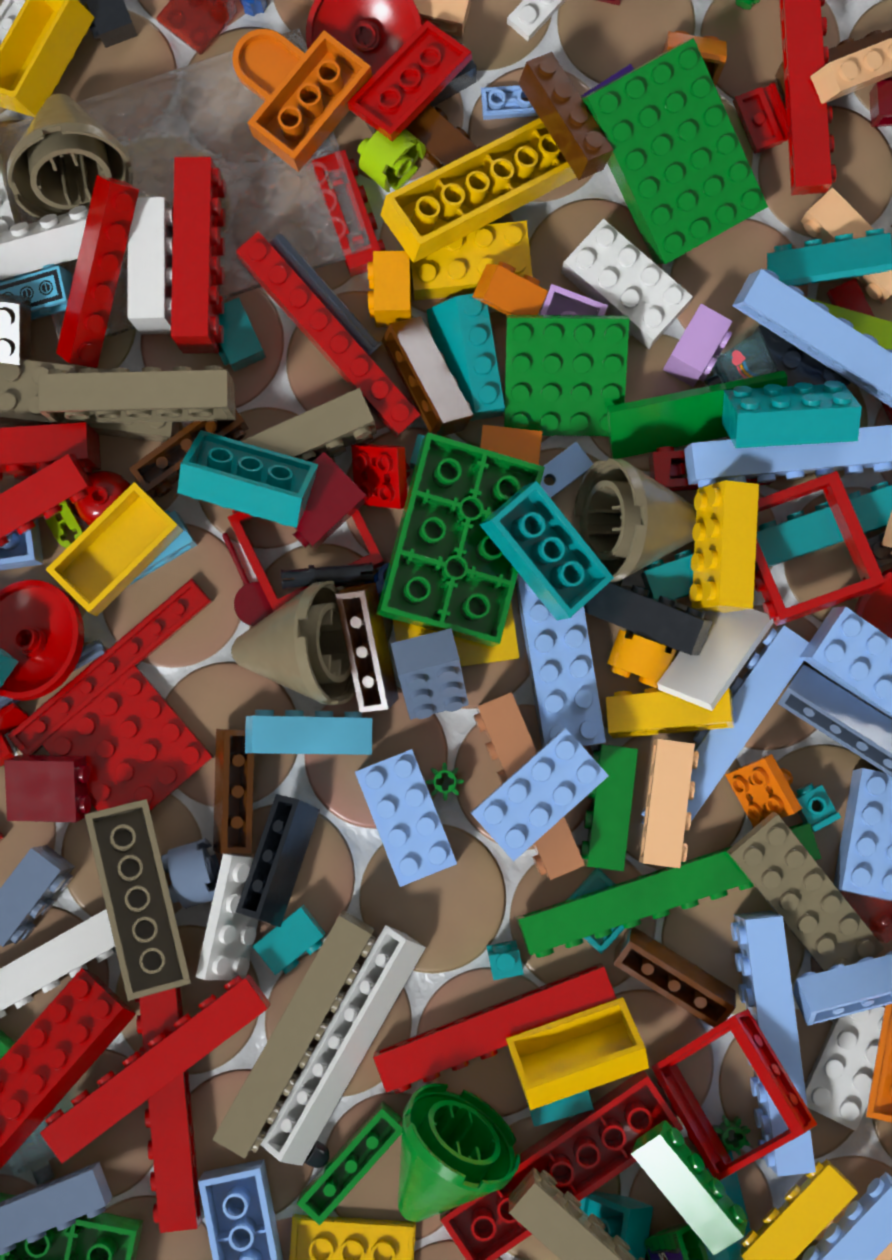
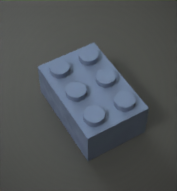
M451 628L390 643L410 720L415 718L425 719L432 714L444 711H457L469 705L460 659Z
M48 845L31 848L0 888V945L2 947L11 943L17 944L21 939L23 941L27 939L36 927L33 924L34 920L40 914L43 916L54 904V900L51 899L58 890L63 891L73 878L70 873L75 866Z

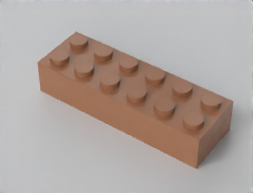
M512 692L477 706L476 710L478 713L473 716L480 733L486 731L490 740L485 746L491 760L498 759L502 769L497 772L501 784L537 753ZM565 817L560 819L533 844L537 855L532 858L541 876L546 874L550 880L585 866Z

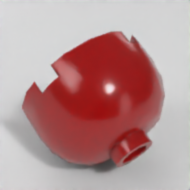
M96 471L87 475L93 486L86 490L89 495L76 502L75 507L80 518L89 526L131 486L123 476L111 471Z

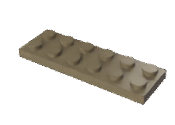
M774 811L726 851L773 910L783 916L786 926L823 971H828L829 968L838 964H844L845 966L855 964L865 957L874 958L884 949L797 837Z

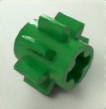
M443 763V770L440 772L431 768L435 777L434 780L429 779L426 783L434 784L435 786L431 793L432 796L436 795L439 791L443 793V799L446 801L448 798L447 793L451 791L455 795H459L455 786L456 784L464 783V780L456 779L455 777L459 770L458 767L450 772L447 770L446 763ZM442 773H448V777L454 779V784L449 785L448 790H442V786L436 784V779L441 778Z
M723 1115V1122L719 1126L713 1125L712 1127L717 1132L727 1153L731 1150L740 1156V1149L744 1145H751L745 1136L751 1130L748 1126L740 1127L741 1119L739 1116H736L731 1121ZM730 1130H734L735 1132L734 1140L729 1141L728 1139V1132Z

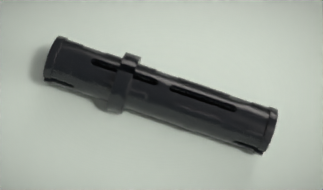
M373 563L317 568L314 565H308V568L281 569V579L294 578L282 580V589L310 586L313 583L334 581V584L374 582L373 573L361 574V572L373 571Z

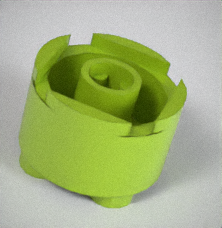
M406 128L393 142L379 131H376L371 138L364 139L357 149V152L361 155L359 167L385 191L390 192L391 187L394 190H398L418 170L415 163L418 157L423 160L426 147Z

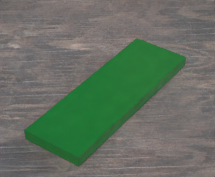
M779 371L608 406L607 415L612 459H620L654 452L660 447H678L727 437L728 434L722 425L724 390H734L736 386L764 388L768 384L787 387V375L785 371Z

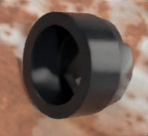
M316 1140L304 1163L314 1168H321L329 1161V1150L327 1146Z

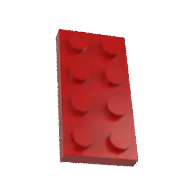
M427 20L347 102L348 108L393 142L473 59L472 52Z

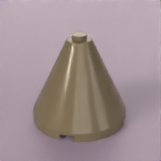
M54 94L47 98L8 159V185L14 194L16 203L25 212L39 220L49 214L59 216L69 213L72 208L77 206L90 207L97 175L133 184L131 161L124 146L71 97L65 94Z
M608 458L607 461L595 462L581 481L574 507V516H581L580 536L614 577L610 582L620 581L693 541L692 531L696 523L694 505L622 459Z
M334 581L313 583L237 637L231 648L233 659L239 666L322 704L338 705L350 701L356 692L335 595L343 590L344 587H335Z

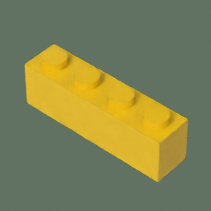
M730 687L713 711L660 691L657 688L645 689L642 694H632L631 691H618L614 693V696L606 697L608 733L613 739L735 728Z
M827 1159L822 1164L817 1161L815 1163L816 1172L806 1173L808 1179L800 1187L795 1184L785 1194L784 1199L786 1202L779 1209L773 1207L764 1216L762 1221L765 1224L757 1232L751 1230L740 1243L743 1246L740 1249L741 1257L744 1260H795L858 1194L856 1187Z

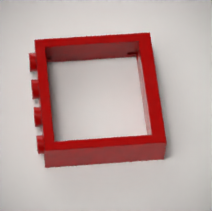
M837 471L759 498L758 512L823 490L861 581L785 608L756 538L754 588L757 592H762L765 600L763 603L764 612L768 614L770 620L773 619L775 626L879 590L885 583Z
M232 510L233 514L227 518L274 612L309 586L301 587L278 599L241 524L254 516ZM357 510L351 517L370 554L348 565L372 562L374 570L385 563L359 510ZM346 583L334 584V586L340 587Z
M749 1009L732 1016L651 1067L659 1081L657 1082L658 1085L663 1088L671 1102L672 1110L685 1126L689 1140L697 1147L702 1156L705 1167L719 1181L818 1125ZM730 1031L733 1033L789 1128L733 1161L676 1065Z

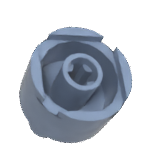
M206 838L169 849L167 854L161 856L163 868L166 873H169L172 883L168 886L170 898L173 903L180 902L185 909L213 901L220 865L216 854L210 856L207 848L212 847V845Z

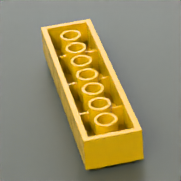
M538 118L386 195L380 215L413 263L577 177L543 122Z

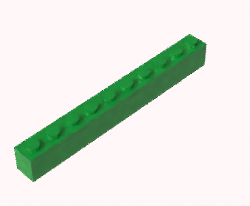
M799 823L790 826L789 829L815 861L822 859L810 823ZM729 846L681 862L680 868L666 867L517 916L516 918L527 952L530 955L536 954L537 958L553 954L554 947L565 944L566 948L575 947L584 943L582 939L593 934L595 939L605 937L613 933L612 928L623 925L624 929L640 925V919L651 915L653 919L662 918L671 914L669 909L681 906L682 910L699 905V899L710 896L711 900L727 896V890L738 887L739 890H745L754 887V885L726 852L732 847Z

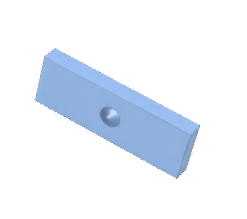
M520 85L481 88L483 120L538 116L530 101L522 100L526 95Z
M575 442L543 466L545 469L540 486L550 498H553L585 474L593 465V462L580 445ZM551 477L554 480V484L551 486L546 485L544 479Z

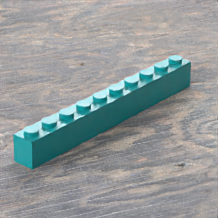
M888 481L870 487L872 492L861 495L860 491L848 494L864 534L887 527L892 510V485L889 486ZM828 502L815 506L816 511L805 515L804 510L786 516L787 522L777 525L776 520L758 526L760 531L757 532L756 538L768 567L844 542ZM691 549L674 555L675 560L664 564L663 559L646 566L647 570L640 575L645 589L650 590L648 596L659 599L660 595L673 600L689 596L690 587L693 584V571L691 569L693 553Z

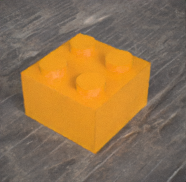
M373 251V262L367 263L369 289H374V291H368V309L370 318H375L376 327H388L390 323L411 318L410 257L406 251Z

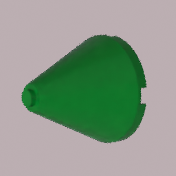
M434 1083L424 1085L413 1093L404 1108L398 1209L406 1220L420 1222L498 1191L510 1182L518 1170L520 1155L517 1154L515 1156L513 1145L516 1143V1138L510 1127L489 1104L464 1089L458 1095L446 1091L448 1084Z

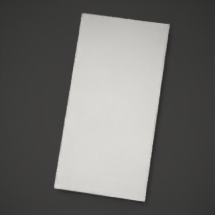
M754 609L726 613L709 611L704 618L711 620L712 624L700 655H689L680 651L658 681V689L713 711L774 623L773 619H769L768 614Z

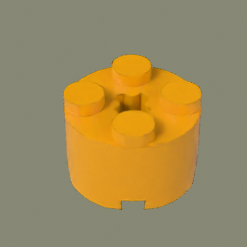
M619 629L607 664L611 665L609 671L629 678L631 673L639 675V682L658 689L657 683L673 662L677 650L669 647L666 653L667 646L631 633L628 638H625L626 631Z

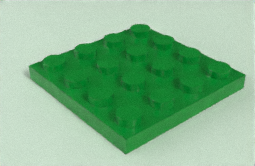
M507 315L504 427L542 431V436H609L607 407L625 403L629 316Z

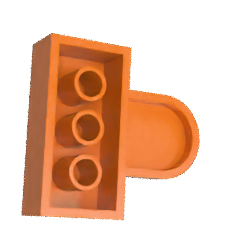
M256 29L245 34L237 42L232 56L233 67L238 79L244 86L265 101L247 122L253 137L297 172L303 168L350 111L347 102L372 77L371 66L325 30L304 53L278 32L270 29Z

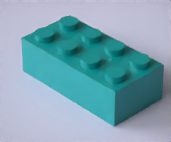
M827 381L823 385L800 382L794 384V386L787 387L777 384H768L764 388L736 386L734 390H724L722 425L735 448L858 441L862 406L845 384L839 381Z
M537 481L523 486L480 524L482 529L556 620L571 618L614 579L612 574Z

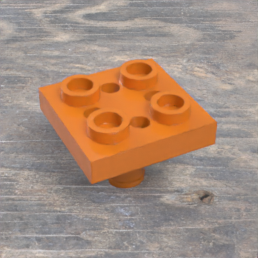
M772 754L725 774L753 827L757 826L773 811L782 819L802 809L790 787L793 783L792 774L785 768L780 769Z

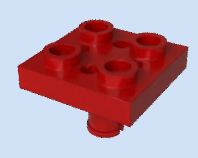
M362 443L351 445L353 480L366 494L368 500L363 505L403 509L408 495L407 478L410 475V472H406L410 467L406 463L405 447Z

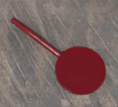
M223 533L222 537L244 583V586L238 590L235 596L234 610L243 623L254 626L270 615L273 610L260 583L249 582L228 534Z

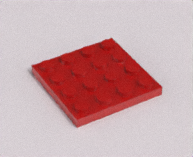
M137 666L130 669L42 744L50 755L86 756V762L90 768V778L87 783L88 795L91 798V804L97 811L147 799L151 812L214 758Z

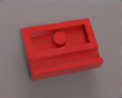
M774 82L764 88L760 87L734 97L733 104L754 154L788 141L786 110Z

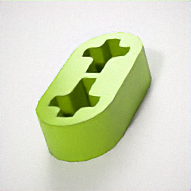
M68 502L60 505L63 506L60 512L63 520L60 521L58 517L53 516L47 520L45 519L57 542L67 549L72 542L69 540L64 541V538L67 536L64 526L67 525L73 532L77 531V534L74 535L75 540L84 532V529Z

